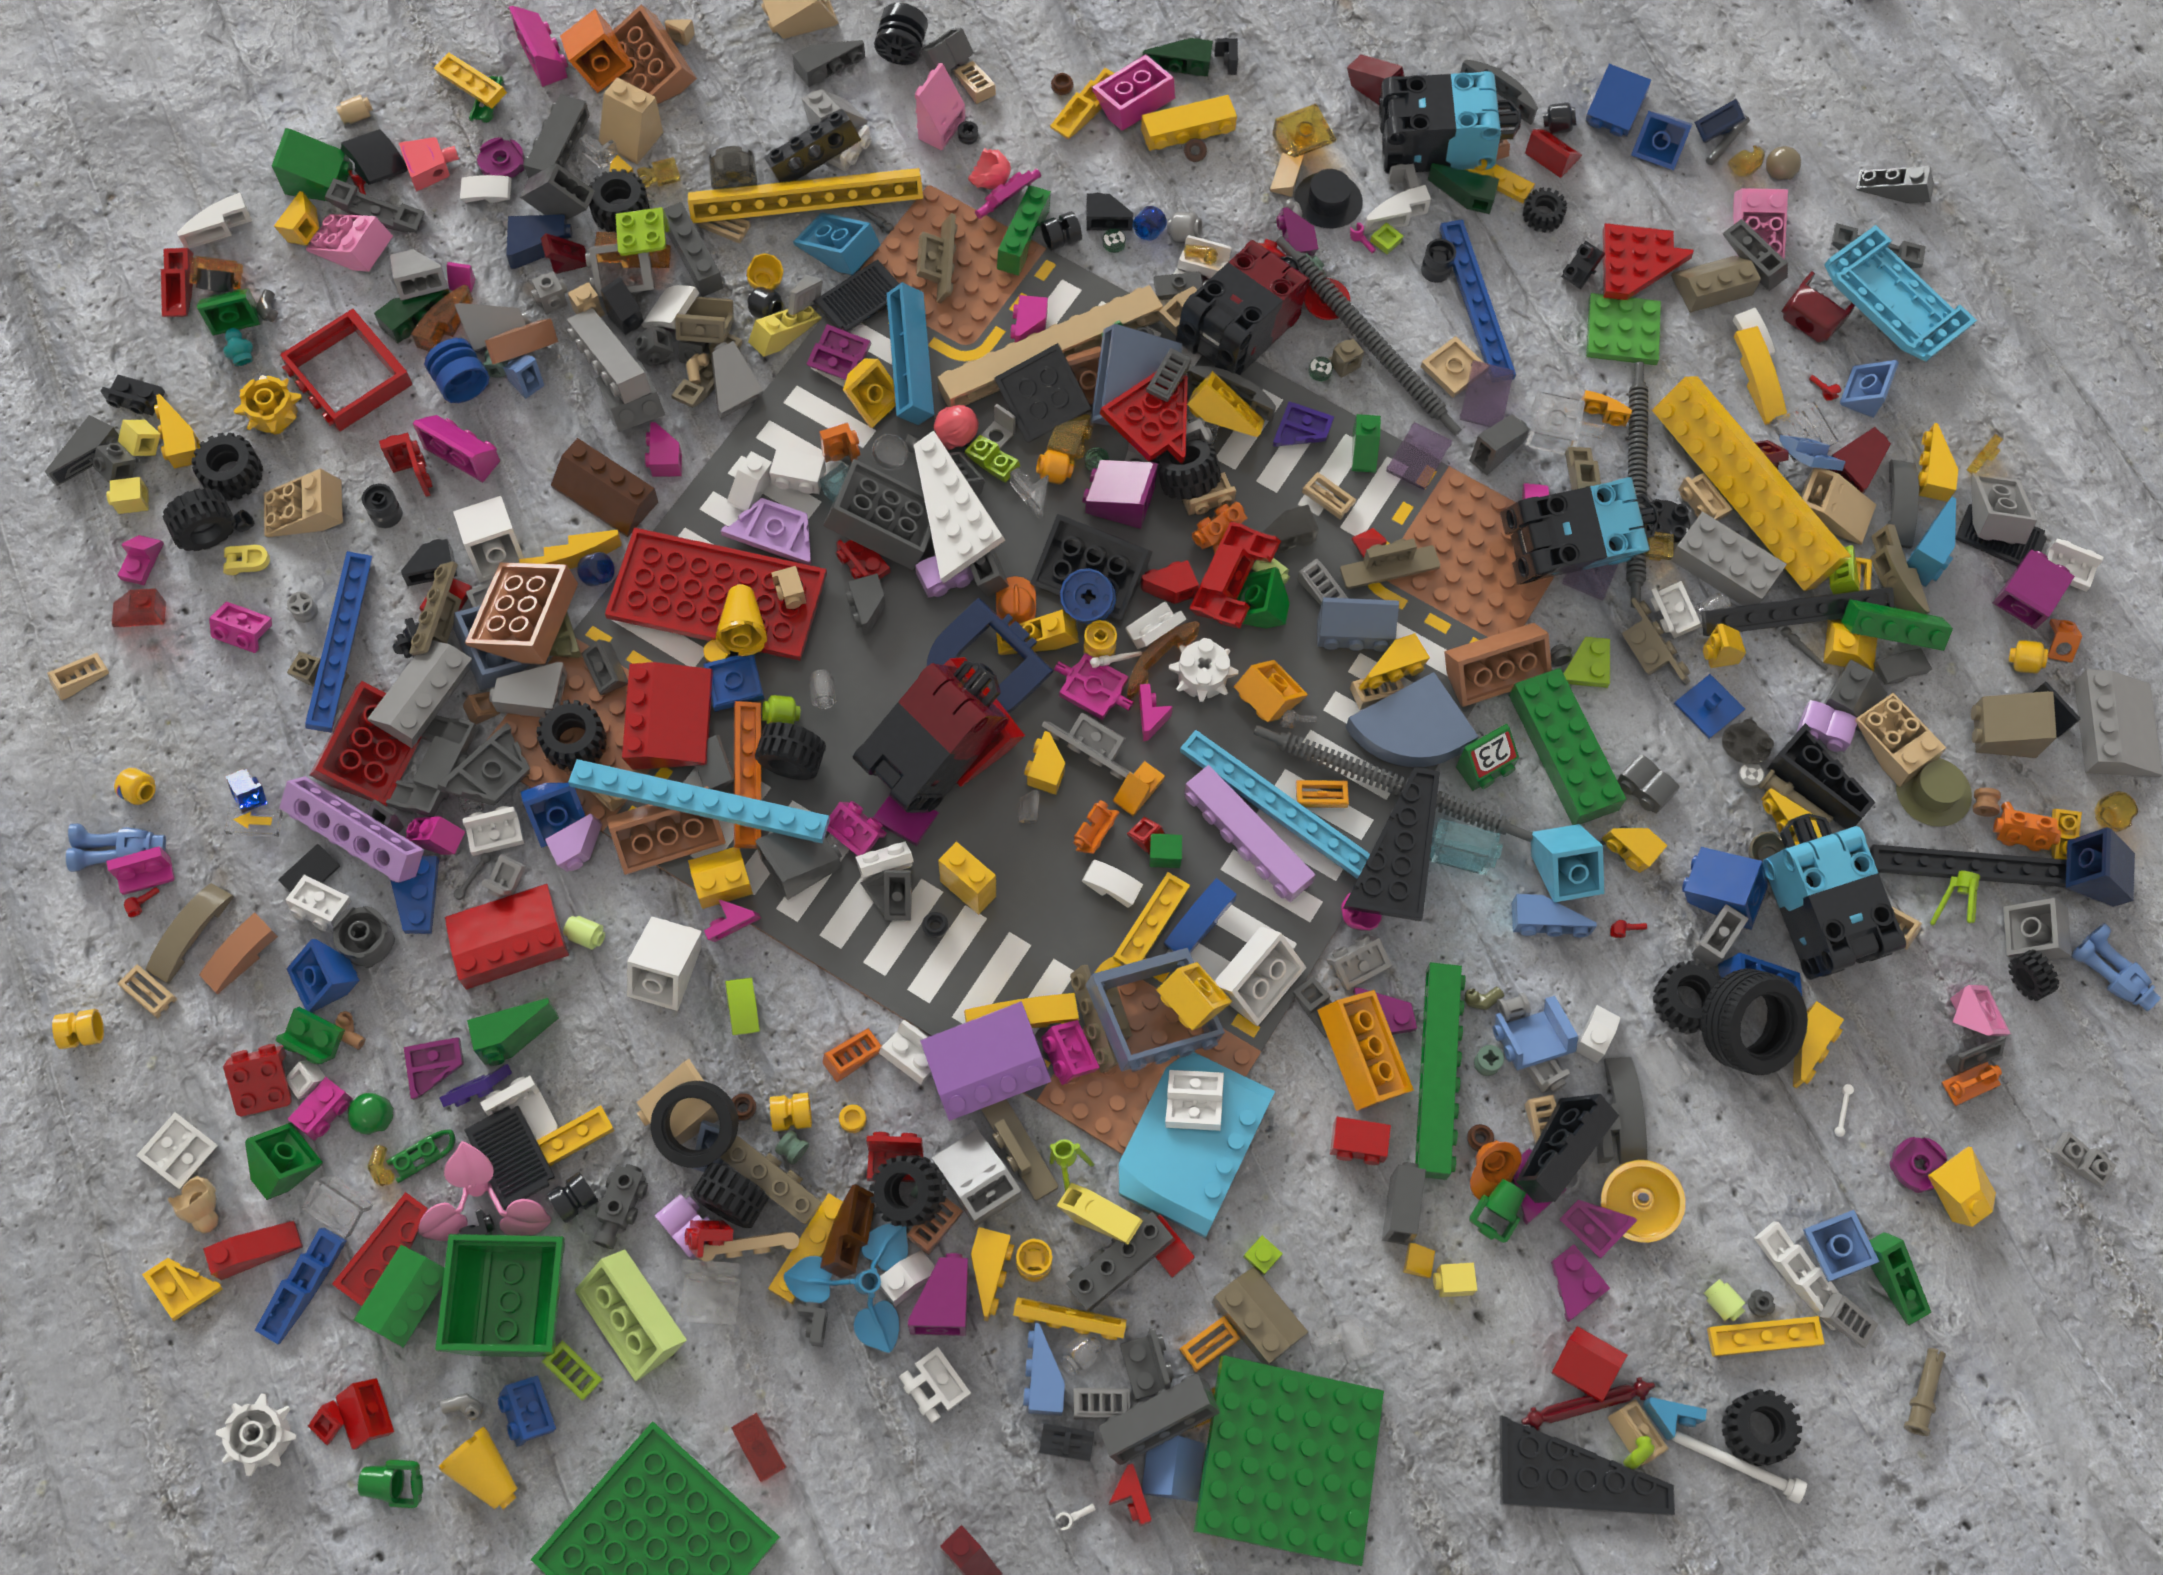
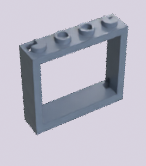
M1188 948L1092 974L1087 981L1086 988L1121 1072L1129 1069L1132 1072L1138 1071L1152 1062L1162 1064L1176 1055L1186 1057L1195 1052L1196 1049H1212L1218 1045V1041L1225 1032L1216 1015L1202 1026L1204 1034L1131 1055L1104 990L1175 971L1177 968L1194 963Z

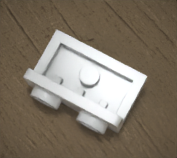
M1188 235L1177 268L1187 273L1200 272L1201 275L1210 279L1229 262L1232 248Z
M2056 539L2046 552L2049 561L2056 565L2065 566L2075 576L2070 586L2085 592L2091 587L2096 569L2104 558L2092 550L2083 549L2061 539Z
M1682 581L1660 591L1657 588L1652 589L1654 597L1650 598L1655 611L1661 610L1664 618L1660 619L1665 633L1671 632L1675 639L1702 627Z
M501 806L496 808L495 811L488 813L476 812L462 819L467 831L472 856L525 844L520 818L515 807Z
M906 841L855 857L863 881L883 870H903L912 866V862H914Z

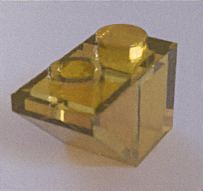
M1085 414L1055 426L1048 442L1047 450L1067 454L1070 458V463L1075 466L1077 459L1081 460L1083 457L1085 439L1089 440L1093 431V426L1090 425L1091 415Z

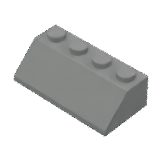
M432 640L429 651L414 656L367 720L413 748L470 671L472 658L450 644Z

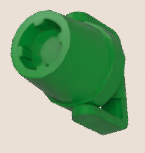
M1502 1179L1489 1197L1483 1195L1469 1217L1470 1222L1478 1227V1232L1490 1240L1495 1238L1502 1243H1506L1520 1222V1217L1517 1216V1213L1526 1196V1192L1509 1181ZM1484 1207L1510 1222L1502 1236L1485 1222L1481 1223L1477 1220Z
M388 1460L385 1463L386 1465L367 1466L361 1470L358 1479V1493L360 1496L383 1500L389 1503L390 1507L416 1508L422 1501V1494L424 1492L423 1477L420 1474L418 1462ZM404 1470H411L410 1479L413 1499L400 1498L404 1487Z

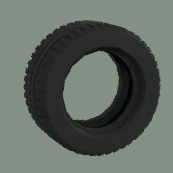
M1739 969L1724 976L1711 989L1702 1009V1036L1706 1048L1711 1055L1725 1066L1752 1075H1768L1779 1071L1789 1064L1798 1054L1807 1033V1008L1797 987L1784 977L1756 969ZM1759 996H1762L1767 1005V1022L1758 1040L1746 1048L1741 1039V1021L1750 1003Z

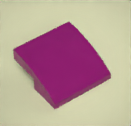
M827 324L819 343H815L806 365L846 380L848 373L866 357L872 343L868 339Z
M889 795L873 818L877 819L883 825V828L917 846L939 812L933 810L928 813H907Z

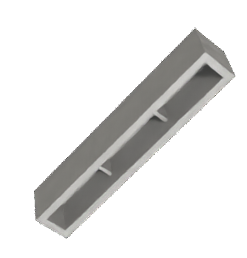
M593 308L567 318L569 328L566 330L572 343H576L580 353H584L589 364L592 363L597 375L601 374L603 382L606 386H610L615 397L619 396L624 404H627L651 393L643 369Z

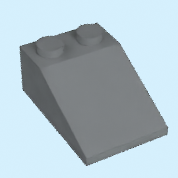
M1973 473L1971 476L1972 517L1977 536L1984 540L1993 539L2005 541L2009 544H2026L2037 519L2020 480Z

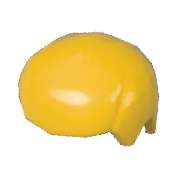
M767 253L754 256L746 273L749 285L754 289L765 287L775 290L780 285L783 277L781 261L774 255Z

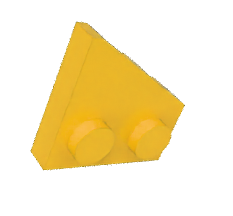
M166 1258L142 1274L173 1322L223 1290L218 1282H213L201 1276L198 1272L190 1268L187 1269L169 1258Z

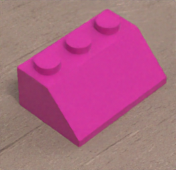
M510 6L509 11L517 38L541 86L544 87L568 78L565 70L568 67V63L564 54L559 55V45L555 37H550L552 33L547 21L543 22L536 12Z
M1147 55L1142 56L1092 87L1108 120L1121 131L1141 120L1142 115L1152 113L1175 99L1174 77Z
M438 415L417 419L412 423L425 450L482 483L500 462L496 452L497 448L492 443L477 439L474 433L467 429L464 431L458 428L448 418L443 419Z

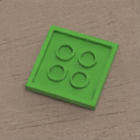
M1591 293L1588 308L1586 357L1657 365L1659 361L1661 301L1629 298L1628 300L1603 298V294Z

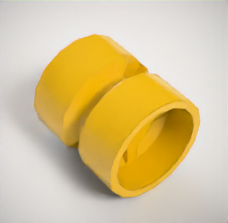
M1103 620L1090 623L1084 634V654L1086 653L1098 658L1104 655H1115L1117 641L1115 627Z
M99 1010L79 1011L77 1016L73 1012L55 1015L52 1022L53 1038L59 1049L77 1047L79 1043L84 1046L102 1043L104 1025Z
M809 1092L793 1094L791 1099H788L786 1095L770 1097L773 1132L786 1131L791 1126H794L796 1129L812 1128Z
M1030 1239L1022 1243L1018 1248L1016 1267L1020 1276L1026 1281H1042L1050 1273L1053 1256L1048 1244L1039 1239Z

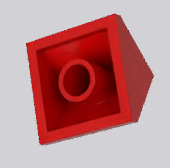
M1533 129L1525 151L1526 155L1560 178L1582 156L1581 153L1549 131Z
M1577 1326L1569 1337L1551 1374L1603 1403L1628 1355Z

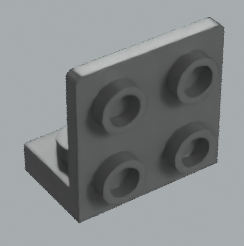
M1155 1328L1149 1329L1146 1337L1119 1345L1135 1401L1154 1396L1160 1390L1170 1387L1172 1379H1174L1173 1370L1170 1362L1165 1363L1163 1355L1164 1351H1166L1162 1334L1157 1335Z

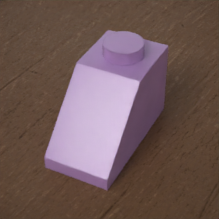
M589 814L545 839L557 866L566 872L574 871L582 867L583 863L590 859L602 827L599 819Z

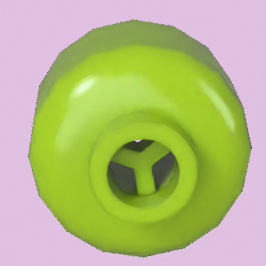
M771 695L768 701L763 702L762 721H766V724L772 722L794 724L795 721L800 719V706H796L795 699L791 696Z

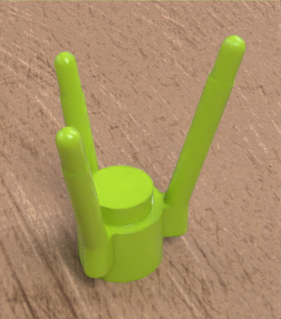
M1959 871L1958 877H1951L1950 885L1938 905L1930 924L1935 925L1955 887L1958 888L1957 893L1969 895L1967 922L1974 923L1980 875L1968 871Z
M1063 1139L1050 1145L1049 1163L1052 1165L1056 1161L1061 1166L1066 1192L1070 1185L1068 1167L1076 1161V1155L1078 1154L1090 1167L1094 1166V1162L1081 1150L1078 1143L1073 1145L1071 1141Z

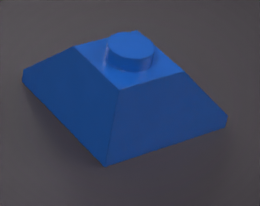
M1648 111L1631 155L1674 170L1692 124L1668 115Z
M543 783L521 791L524 807L541 848L548 846L546 838L586 816L575 788L570 787L569 783Z
M311 939L287 967L288 974L305 1010L311 1013L348 995L360 981L356 970L348 958L317 939Z

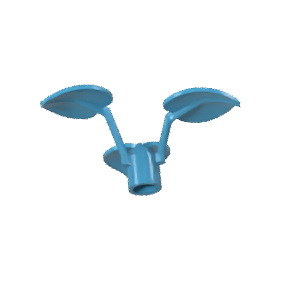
M888 1223L873 1229L869 1233L868 1245L863 1246L861 1249L863 1256L872 1261L870 1270L859 1273L855 1279L830 1280L832 1274L820 1268L822 1258L809 1256L798 1261L784 1273L785 1284L796 1298L805 1303H822L826 1301L830 1295L829 1285H854L860 1294L868 1295V1308L860 1310L854 1319L855 1335L866 1346L889 1353L893 1350L898 1339L899 1317L895 1307L888 1301H879L873 1306L874 1292L881 1285V1278L877 1273L876 1265L881 1270L888 1271L896 1263L907 1258L906 1226H894Z

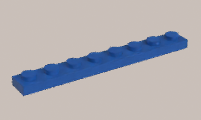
M1462 219L1441 223L1439 230L1442 238L1450 241L1456 248V256L1452 268L1483 360L1489 367L1487 371L1491 383L1514 380L1516 372L1464 221Z
M346 552L305 722V729L329 733L333 731L371 569V555Z

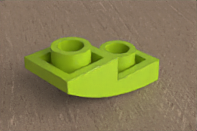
M979 435L965 450V454L975 463L1005 483L1020 467L1019 460L1000 451L997 443L982 435Z
M752 977L725 981L732 1035L760 1032Z

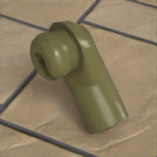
M1497 986L1487 994H1481L1473 988L1465 992L1466 1004L1469 1007L1482 1010L1489 1009L1497 1003L1498 999L1504 997L1503 991Z

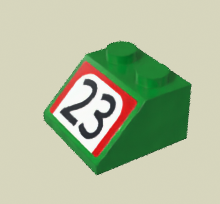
M1504 724L1464 747L1456 769L1472 791L1480 787L1485 789L1495 782V778L1501 775L1506 777L1515 771L1519 755L1508 724Z

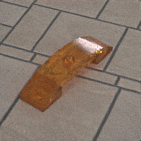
M1194 621L1180 625L1159 637L1144 651L1129 679L1127 698L1129 700H1132L1139 693L1140 684H1148L1149 673L1147 671L1174 645L1179 650L1180 645L1187 647L1199 635L1200 623Z

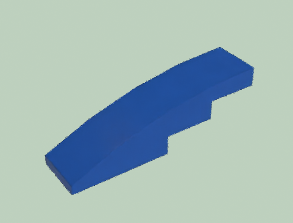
M325 1227L319 1228L306 1253L300 1254L288 1278L280 1282L254 1331L274 1343L280 1344L318 1291L347 1241Z

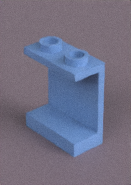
M1555 996L1545 998L1543 1012L1506 1023L1501 1013L1496 1014L1495 1026L1492 1027L1493 1034L1497 1041L1502 1042L1506 1059L1509 1062L1512 1061L1517 1071L1574 1053L1577 1050L1578 1035Z

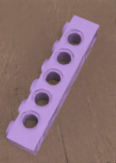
M306 776L287 781L279 808L288 813L291 818L301 821L310 830L325 836L329 842L344 848L350 855L360 858L368 863L369 867L384 873L392 881L399 883L416 877L424 849Z

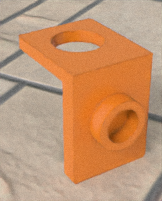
M2051 618L2049 624L2055 636L2048 652V658L2072 663L2083 636L2074 622ZM2066 642L2071 645V650L2067 654L2061 655L2056 652L2057 646L2061 643Z

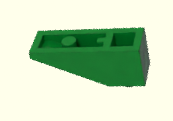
M1886 1232L1869 1240L1879 1260L1878 1263L1870 1267L1905 1323L1911 1325L1932 1313L1904 1240Z

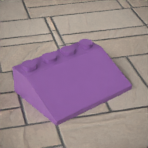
M1022 1001L920 1040L949 1121L1052 1082Z

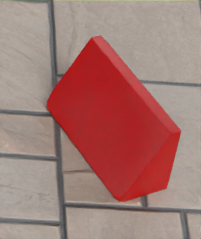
M1159 1214L1157 1218L1173 1236L1175 1241L1155 1258L1170 1277L1173 1278L1191 1264L1195 1256L1162 1215Z

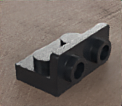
M122 375L116 376L110 389L102 387L100 391L105 397L106 402L112 407H123L130 409L136 414L142 415L145 413L152 416L155 413L154 405H158L156 395L160 394L163 397L165 394L161 386Z

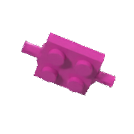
M1034 169L1032 172L1028 170L1023 175L1019 171L1013 175L1004 185H999L984 198L987 202L978 210H975L976 216L982 219L985 215L993 212L994 209L1040 178V171L1038 169Z
M1086 653L1079 663L1072 668L1058 661L1054 671L1067 677L1066 683L1059 692V697L1101 720L1105 718L1108 711L1115 704L1127 711L1132 708L1134 701L1121 695L1123 688L1128 682L1129 677L1108 665H1099V667L1092 668L1090 660L1094 657Z

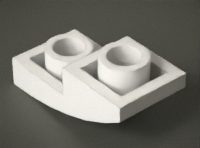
M482 175L461 178L460 199L465 203L484 199L490 204L510 200L511 178L509 176Z
M1752 308L1735 315L1733 322L1738 330L1758 326L1770 356L1774 355L1775 349L1771 337L1757 309Z
M1097 860L1092 861L1082 879L1084 884L1103 896L1107 893L1127 908L1133 905L1143 886L1142 883L1128 874Z

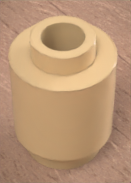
M361 94L340 102L341 105L336 107L344 124H353L371 117L370 111H373L367 97L363 98Z

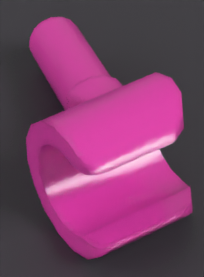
M1356 223L1357 231L1350 227L1351 240L1360 241L1371 253H1374L1376 249L1364 236V225Z

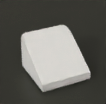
M305 1060L300 1061L286 1076L288 1086L298 1100L311 1093L326 1076L317 1064Z

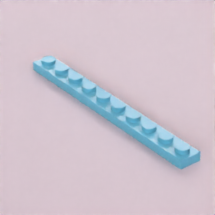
M1195 730L1182 745L1180 752L1203 769L1209 765L1236 793L1358 879L1370 853L1199 731Z
M578 759L568 781L570 787L818 843H823L830 821L829 816Z

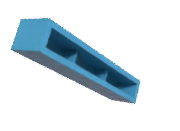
M902 282L886 293L896 415L919 425L934 416L924 293Z

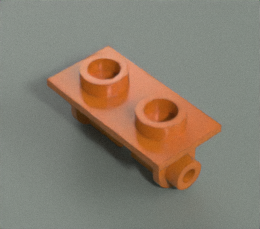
M1102 800L1095 803L1086 817L1092 823L1091 826L1087 822H1083L1074 835L1075 840L1073 844L1077 846L1076 851L1094 854L1120 812L1107 809L1108 804Z
M1985 1062L1941 1083L1954 1105L1957 1106L2000 1086L2001 1083L1998 1079L2002 1075V1071L1998 1065L1993 1066Z

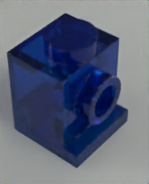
M246 768L226 776L230 792L242 813L268 804L261 783L258 782L256 776L251 778Z

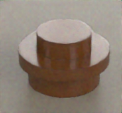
M1058 73L1051 81V89L1058 95L1069 94L1073 90V80L1066 73Z

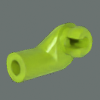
M1642 1436L1636 1439L1638 1448L1624 1459L1623 1465L1625 1467L1636 1470L1654 1453L1655 1446L1652 1445V1440L1649 1436Z

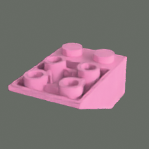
M939 63L935 70L930 71L924 85L918 87L915 99L918 139L942 151L957 131L959 124L965 120V104L942 63Z
M1742 188L1734 192V224L1743 219L1785 260L1788 189Z
M329 214L323 220V225L310 240L306 250L353 271L369 272L393 235L376 216Z

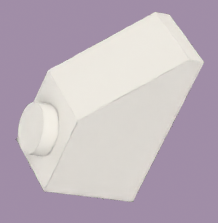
M751 451L736 473L727 502L742 511L751 509L771 483L769 472L772 462Z
M1596 1005L1577 1042L1576 1052L1598 1063L1605 1055L1617 1031L1621 1017Z
M920 1250L899 1261L881 1275V1285L879 1288L893 1306L896 1307L928 1281L935 1266L923 1250Z

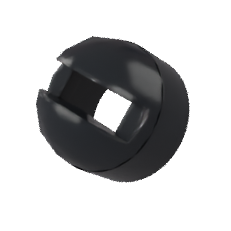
M240 510L234 514L236 520L235 530L244 532L254 526V519L247 511Z

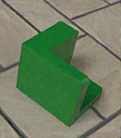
M1151 834L1149 867L1180 868L1182 861V835Z

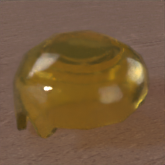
M1754 145L1753 152H1749L1746 149L1740 151L1728 161V167L1740 177L1754 174L1761 168L1765 158L1764 150L1760 146Z
M2116 791L2105 795L2097 802L2094 814L2097 823L2101 827L2111 828L2117 833L2132 826L2131 822L2138 814V808L2135 800L2128 793Z

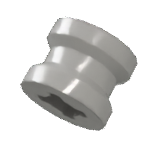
M303 591L296 592L287 601L289 611L298 622L307 623L317 616L318 608L308 593Z

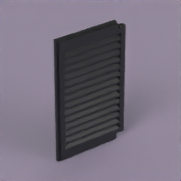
M877 259L813 300V302L836 328L848 332L887 307L886 293L900 283Z
M1969 504L1955 540L2018 567L2031 549L2042 552L2047 537L2043 535L2045 530L2034 526L2026 544H2009L2005 541L1993 539L1984 540L1977 536L1973 526L1972 504Z
M507 1106L464 1129L471 1145L482 1152L493 1165L494 1173L490 1183L504 1210L512 1202L526 1199L550 1186L548 1181L555 1178L519 1106H515L513 1109Z

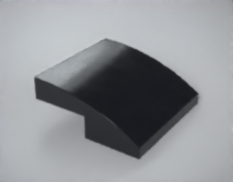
M381 129L341 142V151L355 163V172L368 185L408 171L402 156Z

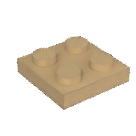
M1457 336L1423 360L1420 366L1452 398L1484 375L1489 368Z

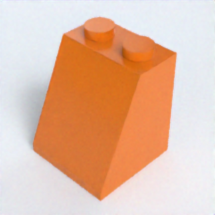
M596 9L592 10L560 35L568 61L597 93L633 67L612 28Z

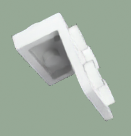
M531 1076L515 1079L508 1088L502 1091H493L485 1097L484 1101L480 1102L488 1116L507 1106H510L511 1109L519 1106L536 1140L558 1129V1125Z

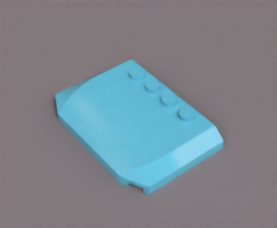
M1875 225L1830 257L1824 265L1834 286L1902 351L1927 362L1968 330L1977 320L1961 305H1958L1954 310L1888 248L1892 240Z
M1195 1052L1186 1057L1178 1058L1166 1067L1119 1161V1196L1157 1215L1161 1214L1163 1218L1206 1238L1275 1091ZM1169 1070L1224 1073L1221 1131L1166 1128Z

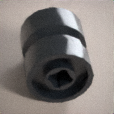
M1073 211L1059 215L1058 220L1053 217L1041 222L1043 239L1051 251L1063 247L1065 242L1070 245L1082 240V230Z
M1441 238L1434 239L1427 245L1421 273L1428 281L1439 283L1447 280L1450 276L1456 256V248L1450 241Z
M380 483L373 484L363 492L362 504L374 525L379 528H390L398 524L402 518V508L389 486Z
M580 1172L566 1180V1187L558 1186L546 1193L549 1201L565 1224L578 1215L580 1207L587 1210L598 1202L597 1197Z

